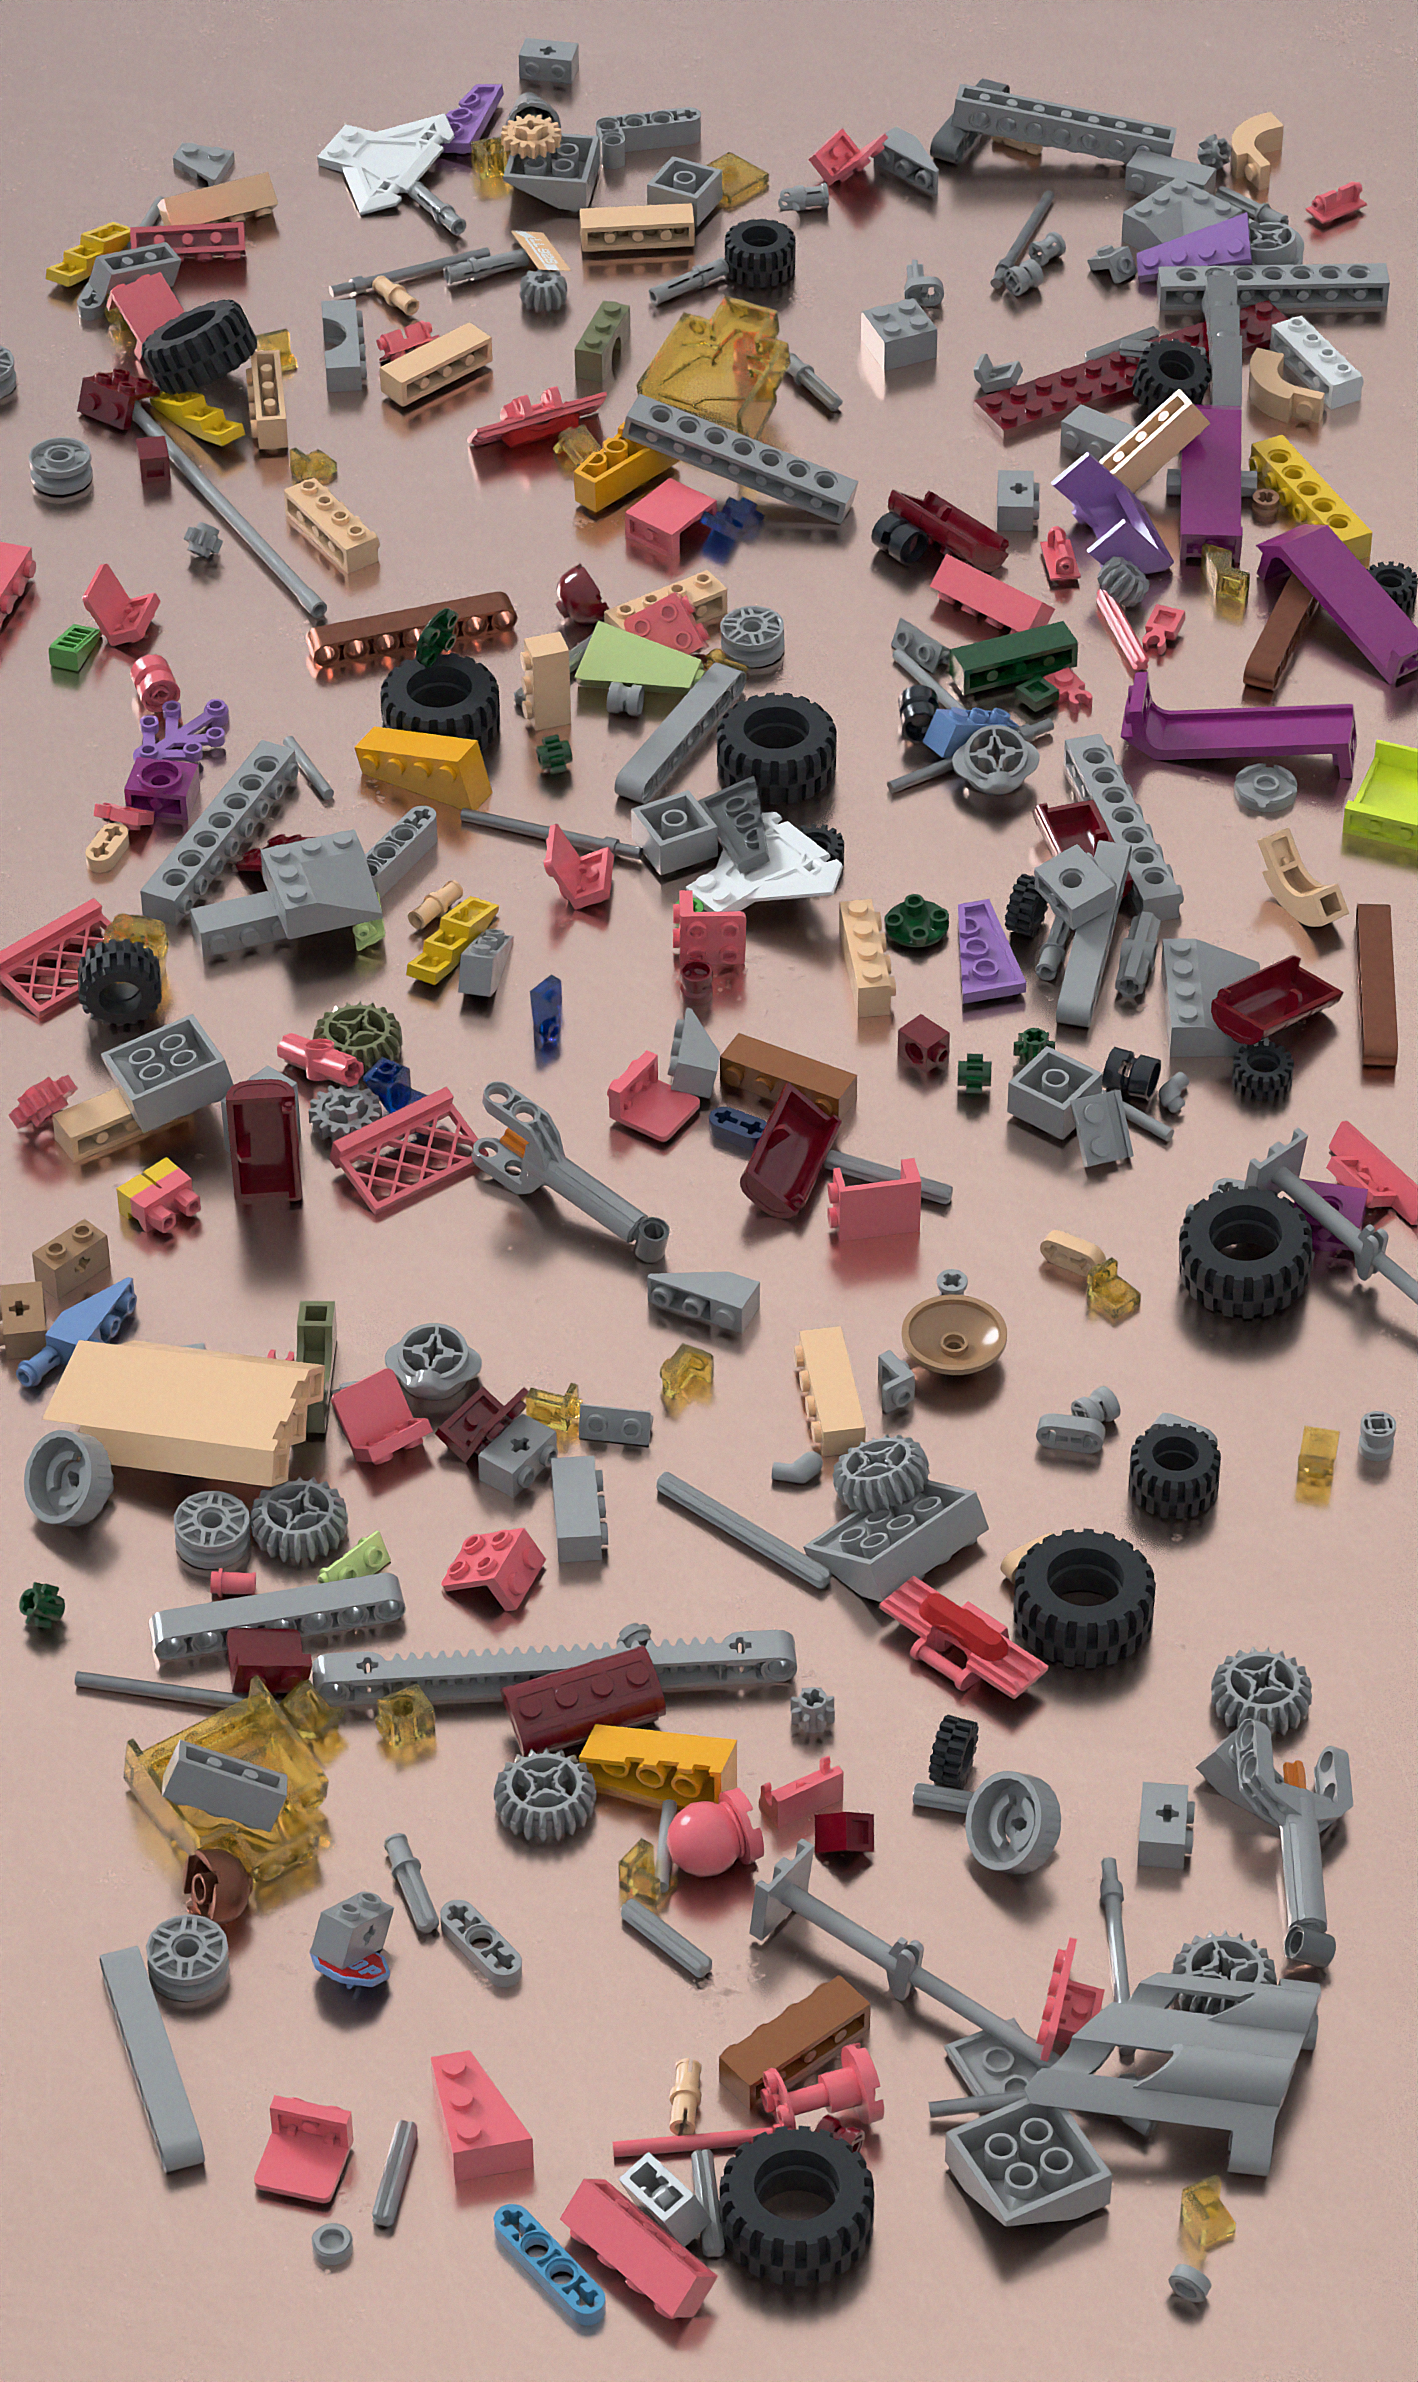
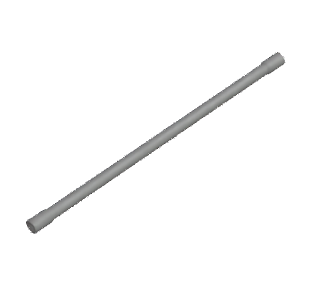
M136 400L132 419L149 437L165 436L169 459L295 594L304 608L314 618L323 616L327 611L326 603L300 579L141 407L140 402Z

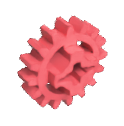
M69 1075L62 1076L56 1081L47 1077L40 1083L27 1089L17 1099L20 1103L18 1107L13 1109L8 1116L17 1129L24 1128L30 1123L39 1127L48 1120L53 1119V1114L69 1106L66 1100L78 1088Z

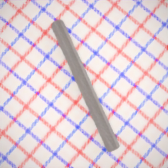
M663 1472L657 1478L656 1488L658 1491L819 1589H824L832 1579L831 1570L670 1472Z

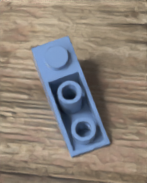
M957 707L937 709L923 739V743L942 758H949L954 755L958 748L967 743L974 732L983 727L1002 725L1014 730L1019 725L1010 719L1008 712L999 708H994L993 710H982L980 708L962 710Z
M127 1277L63 1311L45 1334L46 1346H51L58 1352L51 1360L60 1356V1363L68 1365L79 1340L107 1343L110 1337H114L119 1330L121 1322L127 1314H131L134 1311L137 1303L133 1278Z

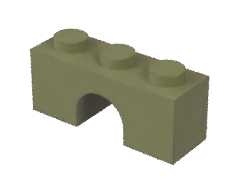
M602 301L574 349L576 378L603 383L612 367L613 349L622 350L631 335L629 305L619 304L614 301Z

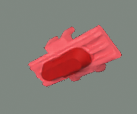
M554 386L545 390L540 397L541 403L531 405L528 395L520 396L503 406L500 412L501 422L475 429L468 437V443L478 447L503 440L510 448H515L573 431L578 428L579 417L595 413L604 403L607 393L605 391L563 403L558 387ZM549 421L547 424L537 425L538 423Z
M912 1576L879 1604L881 1610L920 1636L912 1646L910 1656L917 1661L922 1659L953 1680L955 1687L961 1691L967 1690L982 1678L1009 1697L1015 1699L1048 1670V1665L1009 1640L1008 1629L1005 1625L969 1601L962 1607L958 1606L915 1576ZM954 1644L967 1654L966 1668L964 1670L937 1653L935 1649L945 1652Z

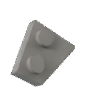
M182 142L173 156V167L182 172H187L196 180L203 177L208 180L209 187L218 185L235 161L234 151L225 150L220 147H207L195 143Z

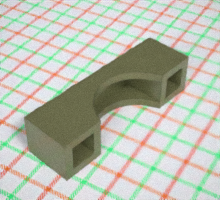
M300 1301L296 1362L325 1365L323 1401L307 1405L306 1432L325 1433L337 1338L335 1301Z

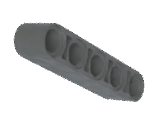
M984 78L975 86L1010 94L1009 85ZM952 114L935 134L930 146V156L959 164L983 133L952 127Z

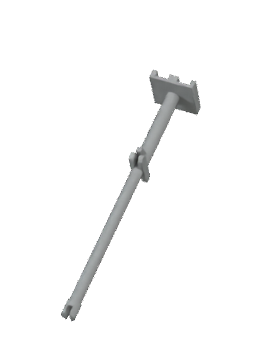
M1298 1127L1293 1131L1292 1141L1285 1146L1278 1141L1269 1147L1267 1159L1260 1163L1256 1158L1250 1160L1244 1189H1248V1186L1258 1187L1259 1191L1264 1192L1267 1189L1277 1193L1284 1191L1354 1252L1355 1268L1361 1280L1366 1281L1372 1274L1380 1272L1418 1305V1282L1385 1254L1389 1239L1387 1232L1382 1228L1374 1232L1375 1228L1371 1224L1360 1231L1299 1178L1308 1139L1306 1133Z
M803 1838L797 1843L796 1856L792 1861L783 1857L774 1866L773 1880L769 1885L762 1880L756 1884L749 1934L760 1941L793 1910L884 1968L887 1973L889 1988L892 1989L894 1997L898 2000L903 2001L909 1995V1992L917 1987L1042 2068H1050L1061 2058L1060 2055L1051 2050L1048 2062L1040 2060L1043 2045L1036 2044V2040L923 1969L921 1965L924 1947L919 1941L912 1940L907 1945L908 1940L901 1936L892 1947L809 1894L808 1887L815 1846ZM1119 2116L1124 2123L1145 2136L1149 2135L1150 2129L1153 2130L1158 2122L1155 2120Z

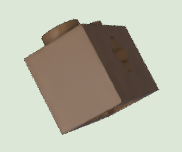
M85 1218L32 1253L35 1282L42 1281L43 1289L58 1300L111 1265L107 1235Z
M42 1281L0 1285V1321H3V1324H0V1346L5 1345L7 1359L34 1357L46 1346L45 1334L47 1333Z

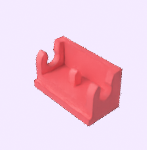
M829 1755L821 1758L819 1770L773 1791H771L770 1782L761 1786L759 1805L778 1829L843 1800L844 1772L839 1766L830 1768L831 1761Z

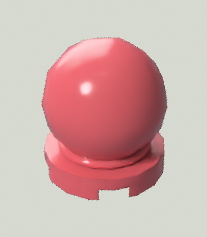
M740 1788L721 1792L718 1797V1804L710 1801L691 1803L673 1818L668 1828L666 1843L673 1862L685 1872L696 1877L718 1876L730 1869L737 1858L743 1864L748 1865L764 1856L761 1828H752L747 1812L753 1810V1807Z

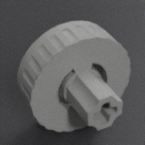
M67 1430L50 1432L38 1441L30 1453L26 1464L24 1491L31 1511L40 1520L51 1524L76 1527L84 1525L96 1517L114 1490V1475L111 1472V1462L104 1445L94 1436H90V1434ZM77 1457H81L80 1462H76Z
M1001 1771L989 1776L980 1784L969 1803L965 1823L969 1848L979 1863L992 1870L1012 1874H1027L1046 1862L1058 1842L1061 1830L1060 1805L1055 1792L1048 1783L1033 1775L1014 1771ZM1005 1831H1006V1834H1007L1008 1838L1011 1840L1010 1843L1007 1841V1838H1006V1835H1005Z

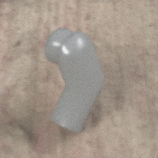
M1176 1073L1159 1090V1098L1162 1105L1167 1106L1172 1113H1176L1185 1105V1100L1181 1098L1180 1094L1189 1085V1079L1184 1073Z
M810 1451L804 1453L792 1464L774 1462L771 1478L774 1480L805 1483L822 1469L823 1459L819 1453Z

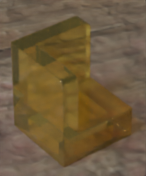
M287 329L256 335V351L279 350L281 371L297 368V360L290 349V335Z
M641 1838L618 1862L619 1887L656 1908L677 1886V1877L670 1874L669 1889L666 1892L660 1893V1879L654 1876L656 1866L654 1865V1845Z
M1217 2175L1182 2189L1180 2219L1200 2248L1236 2232V2222L1220 2200L1221 2180Z

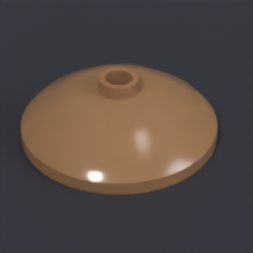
M941 1295L927 1299L910 1310L902 1324L901 1338L907 1354L920 1366L945 1375H966L983 1370L1000 1358L1007 1344V1327L1000 1313L980 1299L965 1295Z

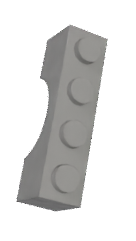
M356 299L321 301L324 342L339 345L336 348L325 351L327 392L362 390L361 379L367 378L362 310L356 311Z

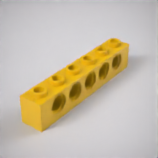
M1284 435L1259 441L1251 445V457L1248 460L1250 470L1257 471V476L1267 489L1278 493L1280 504L1289 510L1298 523L1301 525H1328L1358 560L1370 556L1372 531Z

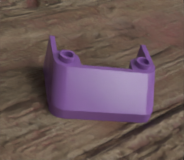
M1086 452L1051 482L1059 492L1071 501L1074 510L1071 512L1077 521L1082 525L1087 523L1092 527L1098 541L1089 547L1087 551L1100 563L1101 568L1113 556L1123 557L1126 561H1131L1145 575L1163 572L1174 564L1170 553L1138 497L1089 452Z

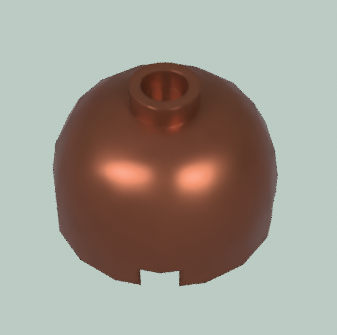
M223 1849L194 1851L196 1854L187 1857L183 1870V1893H191L193 1906H186L188 1913L207 1917L218 1925L232 1922L243 1912L249 1895L253 1891L251 1874L246 1871V1868L237 1856Z

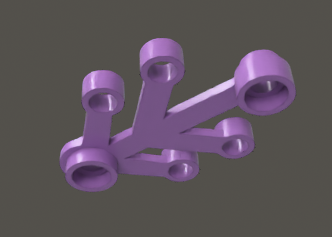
M212 699L207 702L202 714L178 729V719L182 716L181 704L177 701L165 702L162 706L163 717L166 719L165 738L155 744V734L159 732L158 718L152 715L142 717L140 719V730L143 734V745L135 749L133 760L135 762L137 757L170 761H200L203 758L202 746L220 747L225 743V731L220 727L229 722L228 706L221 699ZM206 725L211 726L206 731V734H194ZM184 746L183 750H170L173 747Z

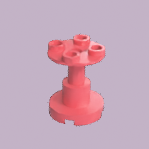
M859 2042L844 2046L841 2051V2069L819 2075L818 2084L787 2092L785 2084L776 2069L769 2068L763 2072L765 2088L760 2090V2096L766 2113L773 2112L776 2124L773 2125L774 2133L775 2128L787 2126L788 2130H797L794 2116L824 2107L829 2114L854 2107L857 2116L866 2125L881 2121L884 2117L883 2099L875 2101V2088L881 2086L867 2049L865 2047L860 2048L861 2043Z

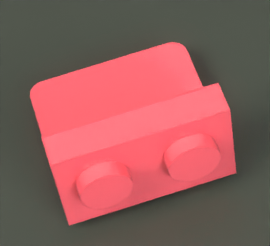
M842 128L808 160L828 186L837 180L842 183L854 173L853 169L859 172L871 162L868 158L869 156L873 158L885 148L882 144L888 139V136L884 133L859 150Z
M108 564L99 565L83 595V603L86 610L90 612L101 633L107 638L111 646L140 641L145 636V631L161 603L155 592L130 599Z
M673 592L624 620V627L627 632L688 655L694 652L700 653L710 648L706 640L710 639L706 628L701 622L697 624L692 615L696 610L687 595L683 597L678 592Z
M551 825L549 836L546 839L547 852L544 859V868L548 876L553 877L559 885L562 897L568 899L575 910L591 904H598L610 898L614 855L609 847L580 857L559 825Z
M679 891V904H673V924L679 923V928L673 929V948H679L680 966L690 960H703L710 965L743 964L746 951V914L741 911L693 912V891Z
M648 1050L637 1060H633L628 1069L618 1079H614L611 1082L607 1091V1096L609 1097V1118L663 1142L669 1140L700 1108V1099L689 1093L671 1090V1085L658 1080V1055Z
M384 1368L334 1393L331 1397V1403L356 1461L373 1462L374 1465L382 1464L394 1457L392 1452L402 1447L404 1450L416 1447L424 1442L423 1436L433 1432L428 1418H413L392 1369Z
M525 1528L504 1529L481 1535L474 1534L463 1542L462 1549L454 1562L448 1567L447 1574L442 1580L441 1585L445 1591L487 1585L505 1611L517 1610L546 1558Z
M274 2095L270 2105L272 2133L254 2176L255 2187L260 2190L314 2202H329L332 2199L354 2141L351 2111L343 2110L337 2106H323L305 2102L296 2097L286 2098Z

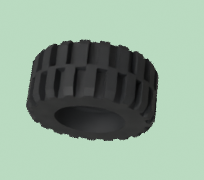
M221 299L217 302L212 301L206 305L197 306L193 310L184 312L177 318L166 322L164 326L159 327L152 335L146 338V341L142 344L141 355L161 391L170 395L182 394L189 390L193 391L201 386L209 385L213 381L221 379L229 372L239 368L242 363L249 360L250 356L255 353L257 337L240 304L231 299Z
M439 652L435 663L430 668L418 663L416 657L411 661L407 659L401 662L399 668L395 667L382 683L380 700L383 728L477 740L481 752L488 746V743L490 744L494 740L500 728L499 685L497 680L486 666L480 662L476 664V661L471 657L465 656L463 658L457 653L441 655V652Z
M775 692L766 693L765 696L760 697L758 694L750 696L748 701L744 702L741 700L733 706V709L730 708L718 724L717 766L720 778L729 787L754 776L758 785L760 804H762V801L770 802V805H779L781 802L793 804L798 799L807 800L814 795V792L819 793L834 776L837 751L836 725L826 710L824 711L816 702L810 703L806 697H793L791 693L775 695Z
M1238 1186L1229 1187L1227 1192L1221 1193L1218 1190L1211 1193L1207 1201L1204 1198L1200 1200L1183 1219V1225L1180 1227L1179 1272L1182 1274L1181 1280L1185 1288L1190 1290V1295L1199 1303L1204 1301V1306L1213 1312H1216L1218 1309L1223 1311L1222 1314L1224 1316L1234 1317V1314L1243 1315V1319L1253 1318L1255 1314H1261L1264 1317L1273 1314L1276 1308L1282 1310L1289 1306L1291 1299L1296 1300L1303 1293L1304 1287L1308 1285L1312 1269V1230L1302 1210L1298 1207L1294 1208V1203L1285 1196L1279 1198L1277 1192L1269 1189L1266 1192L1259 1191L1258 1187L1248 1186V1189H1239ZM1251 1243L1265 1247L1272 1253L1258 1260L1239 1261L1228 1258L1219 1251L1233 1244Z
M1084 1528L1083 1532H1074V1529L1064 1530L1062 1535L1056 1536L1051 1534L1042 1540V1544L1037 1542L1021 1558L1018 1564V1571L1015 1573L1013 1615L1020 1636L1025 1641L1028 1640V1645L1037 1653L1042 1651L1046 1659L1054 1663L1056 1660L1063 1661L1064 1666L1075 1668V1664L1085 1665V1668H1096V1664L1104 1663L1105 1666L1117 1662L1118 1657L1125 1659L1135 1652V1648L1142 1646L1153 1625L1156 1582L1154 1581L1152 1566L1147 1563V1558L1138 1549L1133 1550V1545L1123 1538L1117 1540L1114 1534L1106 1531L1103 1534L1094 1533V1529ZM1088 1590L1100 1593L1108 1597L1110 1601L1096 1606H1078L1068 1603L1058 1596L1069 1591Z
M799 2125L798 2130H788L787 2126L775 2128V2133L768 2135L765 2131L754 2136L752 2144L748 2142L743 2143L735 2151V2157L733 2156L728 2159L724 2167V2175L720 2178L719 2215L726 2248L733 2251V2258L741 2266L749 2265L750 2273L759 2278H763L764 2275L769 2276L772 2283L784 2285V2281L795 2282V2286H807V2281L816 2280L817 2283L830 2280L831 2274L834 2272L837 2275H841L850 2269L851 2261H858L865 2253V2246L870 2243L873 2234L875 2191L871 2171L867 2169V2162L859 2152L853 2153V2146L844 2139L840 2138L837 2141L833 2139V2133L820 2129L819 2133L811 2131L810 2126ZM806 2191L822 2197L831 2207L823 2214L811 2219L788 2220L775 2216L762 2205L769 2198L779 2193Z

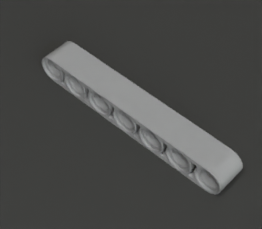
M714 663L621 769L615 781V793L647 804L741 695L746 683V673L720 663Z
M1098 841L1094 858L1104 874H1110L1116 882V906L1076 928L1057 1004V1023L1090 1027L1130 866L1131 845Z
M379 1573L163 1610L150 1618L149 1629L155 1655L160 1659L173 1660L227 1650L226 1636L231 1628L296 1629L300 1632L301 1637L392 1622L403 1616L406 1606L398 1577L391 1573Z
M138 1945L99 1955L104 1982L164 2171L170 2172L204 2163L205 2155L200 2134Z

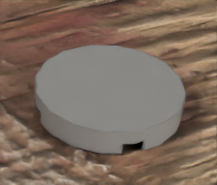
M1258 763L1247 766L1238 772L1234 783V794L1240 804L1251 810L1276 812L1293 804L1297 796V779L1282 766L1274 765V768L1266 767V764Z

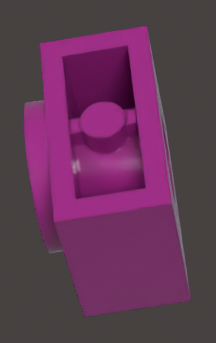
M137 757L124 788L126 806L154 811V817L188 820L200 791L198 764Z
M1301 1179L1362 1231L1368 1189ZM1294 1201V1208L1298 1207L1306 1216V1221L1310 1224L1312 1248L1320 1251H1336L1339 1249L1352 1251Z

